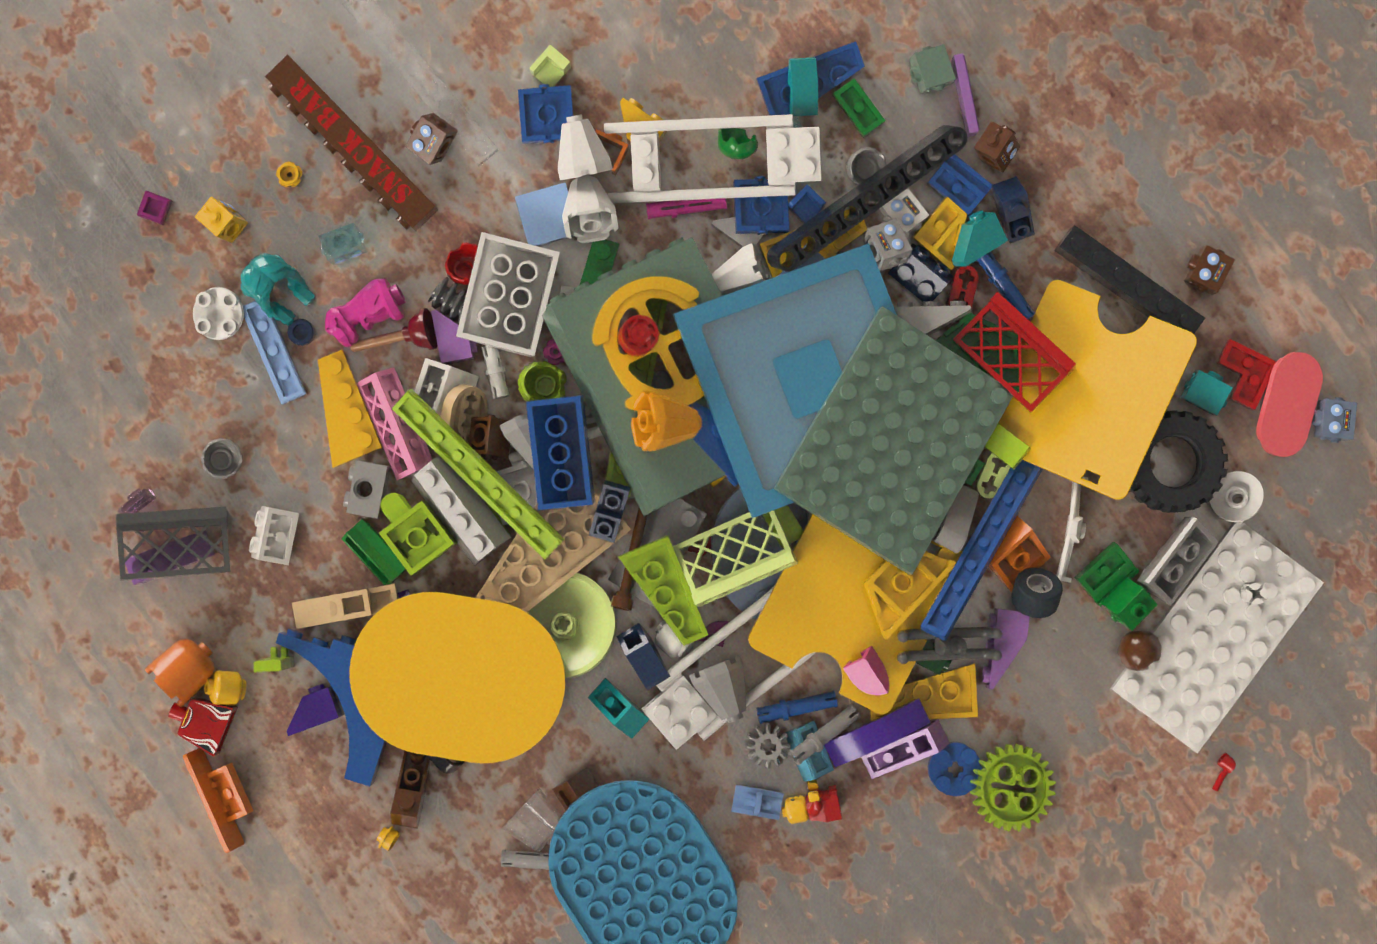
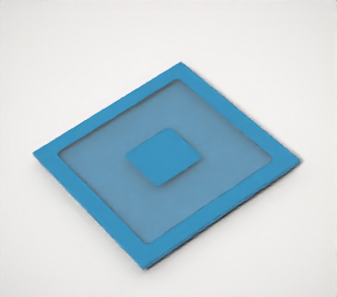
M869 243L673 314L752 518L794 502L776 491L774 487L878 309L883 306L897 315Z

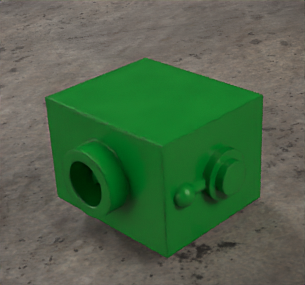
M1128 577L1101 603L1110 613V618L1114 622L1124 625L1131 631L1158 605L1151 597V593L1147 592L1143 585H1138Z

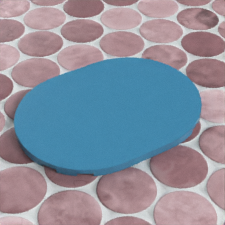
M625 780L607 783L586 792L564 812L557 823L550 842L549 875L559 902L587 944H726L733 932L737 918L738 900L734 878L725 859L694 811L685 801L661 786L643 781Z

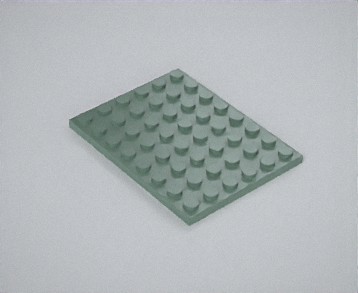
M882 306L875 314L774 489L905 573L912 575L1013 396L997 380Z

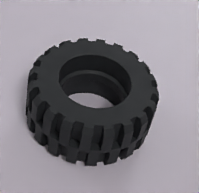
M1166 411L1129 491L1136 495L1134 498L1139 503H1145L1152 510L1166 513L1185 512L1197 509L1203 503H1208L1214 498L1213 493L1221 489L1223 484L1220 481L1226 477L1228 469H1224V462H1228V453H1223L1222 447L1226 445L1223 438L1219 439L1217 437L1218 430L1213 425L1209 426L1206 424L1207 420L1201 416L1196 417L1192 412ZM1167 437H1179L1185 440L1192 447L1196 457V469L1193 477L1188 483L1179 487H1169L1161 484L1154 476L1150 465L1151 452L1154 446L1160 440Z

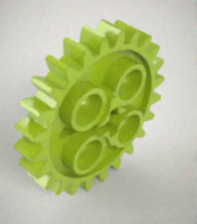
M1005 744L1003 750L1001 747L996 746V755L986 752L988 761L979 759L978 762L982 769L973 770L978 775V779H972L970 782L977 785V788L971 790L970 794L976 795L978 798L972 803L973 805L981 806L977 813L982 816L986 815L984 821L988 823L993 822V826L998 829L1002 825L1006 831H1010L1012 826L1014 830L1021 831L1022 825L1030 829V820L1040 823L1038 814L1047 815L1048 813L1044 806L1053 805L1048 800V796L1056 795V793L1049 790V786L1056 784V781L1049 780L1048 777L1054 772L1050 769H1044L1049 762L1040 760L1041 753L1034 752L1032 754L1033 748L1026 746L1023 750V745L1016 744L1013 748L1012 745ZM1005 766L1006 774L1000 779L999 770ZM1027 770H1030L1031 777L1025 782L1024 774ZM993 782L1011 786L1016 784L1021 787L1034 788L1035 790L1032 793L1016 789L1008 790L1001 787H992L991 784ZM1001 793L1002 801L1000 804L996 805L995 797L997 794ZM1026 796L1027 804L1021 809L1020 801Z

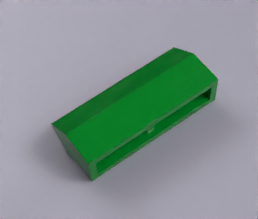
M361 519L342 537L344 543L383 585H390L406 571L384 539L365 519Z

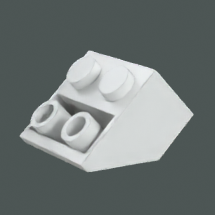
M425 358L415 392L441 417L443 402L447 394L460 384L476 387L479 376Z

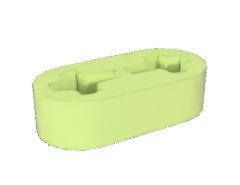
M993 453L988 455L976 482V491L979 492V496L986 499L994 498L1010 469V466L1005 463L1004 467H999L997 472L993 473L995 463L992 462V459L998 458ZM993 476L992 486L995 487V490L985 494V488L981 485L983 482H988L990 477Z

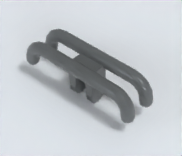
M993 627L953 628L947 640L944 641L921 629L901 630L897 634L900 642L935 639V650L903 651L897 655V660L901 664H906L908 661L992 659L998 661L1002 658L1001 651L990 648L967 649L966 640L963 638L984 637L1000 639L1002 631Z

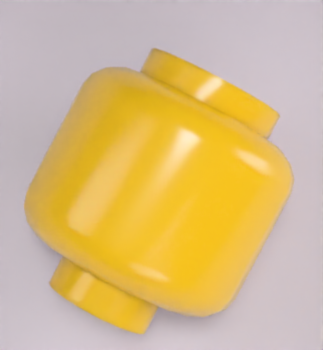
M216 670L211 679H208L205 683L204 692L206 695H209V699L213 704L235 706L245 697L246 680L242 679L239 672Z

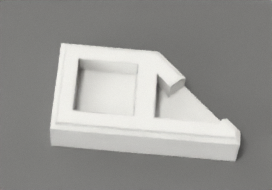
M735 217L714 220L711 223L712 226L742 247L752 243L758 244L765 234H736Z

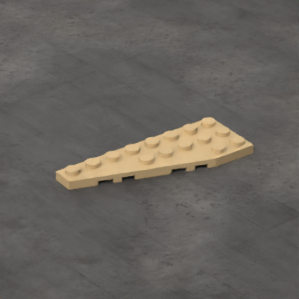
M593 482L595 503L593 505L538 510L537 503L534 509L565 540L544 560L517 533L475 598L507 603L528 612L614 544L610 541L589 536L601 494L595 483ZM621 519L615 542L631 530L623 519Z

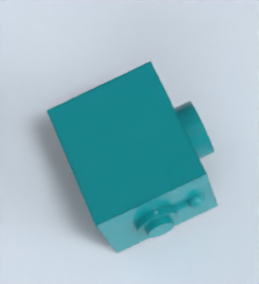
M1195 370L1192 373L1191 379L1185 382V389L1180 398L1211 415L1218 416L1220 410L1227 405V397L1233 387L1222 382L1224 377L1209 370L1208 374L1201 370Z

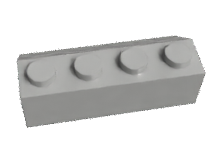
M440 456L431 460L413 476L412 484L474 566L511 538L481 496Z
M679 498L648 514L641 546L666 535L669 536L672 546L695 536L707 514ZM631 540L623 554L629 551ZM688 547L681 550L683 555ZM620 559L608 578L609 581L619 587L621 586L625 569ZM633 578L630 594L654 607Z

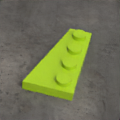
M666 535L617 556L682 645L685 646L708 636L669 536Z

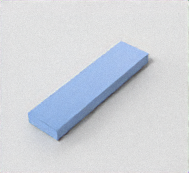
M256 301L244 305L245 321L281 404L284 405L307 395L275 318H269Z

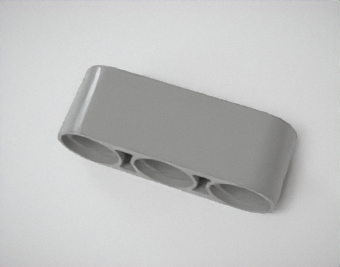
M963 484L934 535L933 542L954 553H958L962 549L968 537L979 492Z

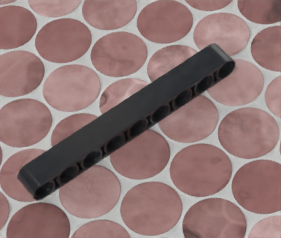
M943 125L772 246L767 254L768 263L772 267L785 272L796 269L963 149L968 138L966 131L961 127ZM952 132L953 141L949 143V135ZM932 147L933 154L928 158V150ZM911 162V163H912V169H911V171L908 173V172H907V165ZM891 177V185L887 188L886 181ZM870 192V200L868 203H865V195ZM849 207V216L844 218V210ZM828 222V231L823 234L822 227ZM804 237H807V246L802 249L801 242ZM786 252V260L783 264H780V256Z

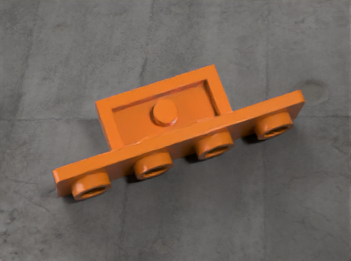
M198 748L184 754L183 759L225 853L244 845L245 842L235 820L253 812V808L233 763L213 771L202 749Z

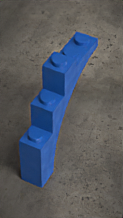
M288 629L287 633L280 632L276 644L295 651L311 662L325 676L339 698L346 716L349 733V759L344 779L370 787L374 784L387 742L379 737L364 721L351 692L350 661L357 639L342 635L341 639H333L330 647L327 646L328 641L313 637L312 641L302 638L303 633L296 630Z

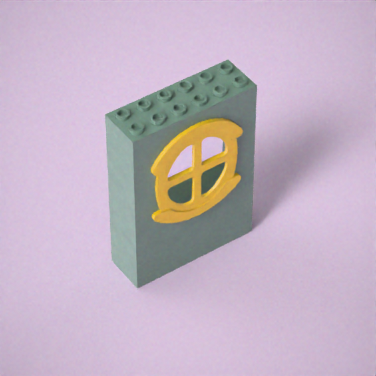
M683 237L676 239L668 244L669 247L662 252L659 248L645 255L646 258L637 263L636 259L621 266L622 269L615 274L613 271L602 274L598 277V281L592 285L589 282H585L575 287V291L568 296L562 293L550 299L551 303L546 305L547 309L542 315L581 394L584 395V400L628 486L631 487L630 490L643 516L725 476L723 470L692 438L656 451H644L641 449L642 447L636 446L634 442L631 422L632 417L637 418L638 411L633 410L634 402L642 391L655 392L687 406L697 402L710 410L696 373L692 378L684 379L668 350L670 344L682 339L679 329L668 335H662L659 332V339L655 347L643 356L636 357L629 354H621L617 344L618 326L623 314L628 309L634 308L639 315L648 316L652 319L646 307V301L649 299L666 300L685 310L722 296L693 238L685 241ZM653 352L658 353L673 380V387L666 390L657 389L642 383L629 371V364Z

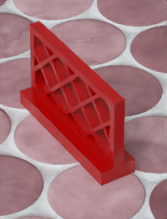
M996 292L990 299V302L953 339L963 351L991 377L997 380L1030 413L1066 376H1069L1076 369V363L999 292ZM991 310L999 318V327L983 328L982 318ZM980 321V328H973ZM1002 321H1003L1008 327H1002ZM1002 331H1014L1018 335V345L1002 346ZM969 332H980V346L968 347L962 339ZM983 332H999V346H983ZM1021 339L1028 345H1021ZM1021 349H1033L1038 354V363L1022 364ZM999 350L1000 364L988 365L983 361V351ZM1002 350H1018L1019 364H1002ZM974 351H980V357ZM1041 357H1042L1047 363H1041ZM1041 367H1053L1060 375L1053 382H1041ZM1019 368V383H1007L1003 379V369ZM1022 368H1038V382L1022 383ZM993 369H1000V375ZM1038 386L1039 396L1032 404L1022 397V387ZM1041 386H1048L1043 392L1041 391ZM1013 387H1019V393Z

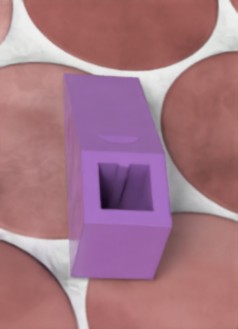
M994 608V614L990 613L988 627L1000 629L1002 637L1000 639L991 638V640H987L985 648L1001 651L1002 658L998 661L989 659L988 667L984 666L982 682L986 683V688L994 689L1026 642L1029 616L1019 611Z

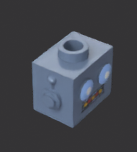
M1335 397L1333 400L1329 398L1318 400L1317 410H1315L1312 424L1315 426L1314 437L1321 438L1322 440L1329 439L1332 443H1339L1341 440H1354L1357 402H1348L1340 397Z

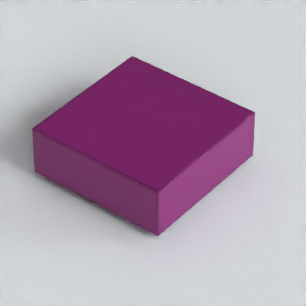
M145 191L137 216L164 225L172 200Z

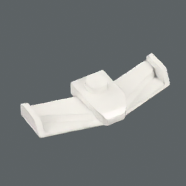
M1073 481L1070 515H1068L1064 538L1065 544L1056 575L1060 581L1071 583L1072 578H1067L1066 573L1074 543H1079L1080 539L1084 538L1086 523H1083L1084 517L1079 516L1081 485Z

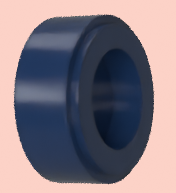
M296 319L288 327V337L296 345L306 346L315 338L313 324L305 319Z

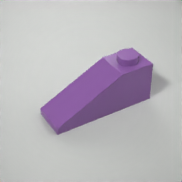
M205 530L203 535H205L208 538V535ZM197 534L186 536L180 540L188 546ZM199 537L190 548L203 558L211 546ZM176 541L168 543L163 549L174 560L184 550ZM153 548L138 555L148 562L157 550ZM214 550L209 554L208 557L215 555ZM187 551L178 563L182 567H186L199 560ZM160 553L150 563L157 571H165L172 564ZM134 556L130 557L125 563L129 574L138 573L144 566ZM174 565L171 570H178L179 568ZM146 568L142 573L152 572V571H151L150 569ZM156 578L132 580L133 585H140Z
M939 719L917 731L861 758L871 779H874L939 753L950 742Z

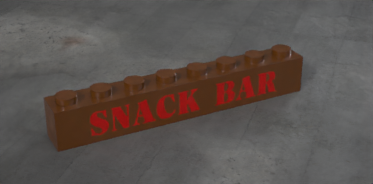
M288 54L265 76L270 82L267 87L278 98L283 95L289 101L285 106L296 117L301 114L307 120L304 125L314 135L319 132L326 139L322 144L332 154L337 151L344 158L341 163L351 173L356 170L362 176L359 182L369 192L374 189L380 195L377 200L388 211L393 208L399 214L396 220L406 230L412 227L416 232L438 211L437 207Z

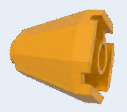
M642 391L634 402L633 410L638 411L637 418L632 417L631 422L634 442L636 446L642 447L641 449L644 451H656L694 438L701 429L702 418L698 415V411L655 392Z

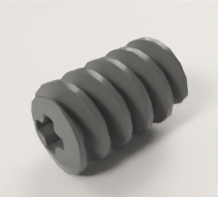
M446 277L436 286L428 302L433 300L432 307L434 309L441 306L440 313L446 315L450 312L449 319L454 321L459 318L460 321L466 290L463 289L456 293L458 284L454 283L448 287L449 278Z

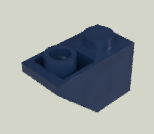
M1017 176L992 185L995 206L1009 243L1035 235L1028 193Z
M640 623L616 636L625 656L647 690L671 677L652 638Z

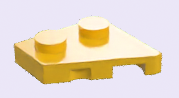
M945 197L911 238L925 248L937 261L943 263L949 270H952L954 268L952 258L960 229L966 221L967 213L949 197Z

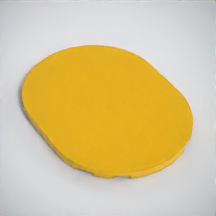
M422 592L411 594L389 603L379 610L362 629L356 640L350 661V686L354 702L364 721L379 737L391 745L408 752L465 762H501L519 756L531 749L553 726L559 715L565 695L566 679L563 659L555 640L537 619L528 612L507 603L456 594Z

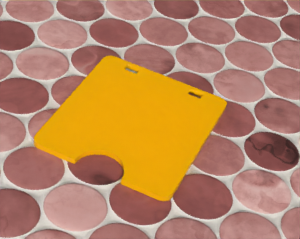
M1054 280L1048 284L1031 323L1076 363V369L1069 376H1066L1031 413L1012 397L998 423L1030 447L1031 450L1022 460L1107 497L1121 500L1128 495L1197 346V340L1192 332L1149 316L1141 328L1132 333H1113L1103 326L1099 318L1098 308L1101 296L1064 281ZM1023 340L1021 342V345H1028ZM1021 349L1022 364L1038 363V354L1033 349ZM1041 357V363H1047V362ZM1041 367V382H1053L1060 375L1053 367ZM1022 368V383L1038 382V368ZM1038 386L1022 387V397L1032 404L1039 396ZM1041 386V391L1043 392L1048 386ZM1087 470L1101 476L1098 485L1083 479Z
M812 514L792 551L799 564L781 572L749 633V645L792 669L802 657L815 652L829 654L838 662L841 668L842 684L839 694L878 714H887L892 709L916 661H908L906 664H901L897 660V655L903 651L922 650L928 640H908L903 643L898 640L897 634L901 630L921 629L922 622L952 570L888 639H885L882 636L864 586V582L878 569L885 559ZM931 541V543L940 547L934 556L953 560L957 563L962 554L961 550L958 553H954ZM872 646L886 669L889 678L888 694L878 696L859 690L844 671V666L849 661L854 662L862 658L860 652Z

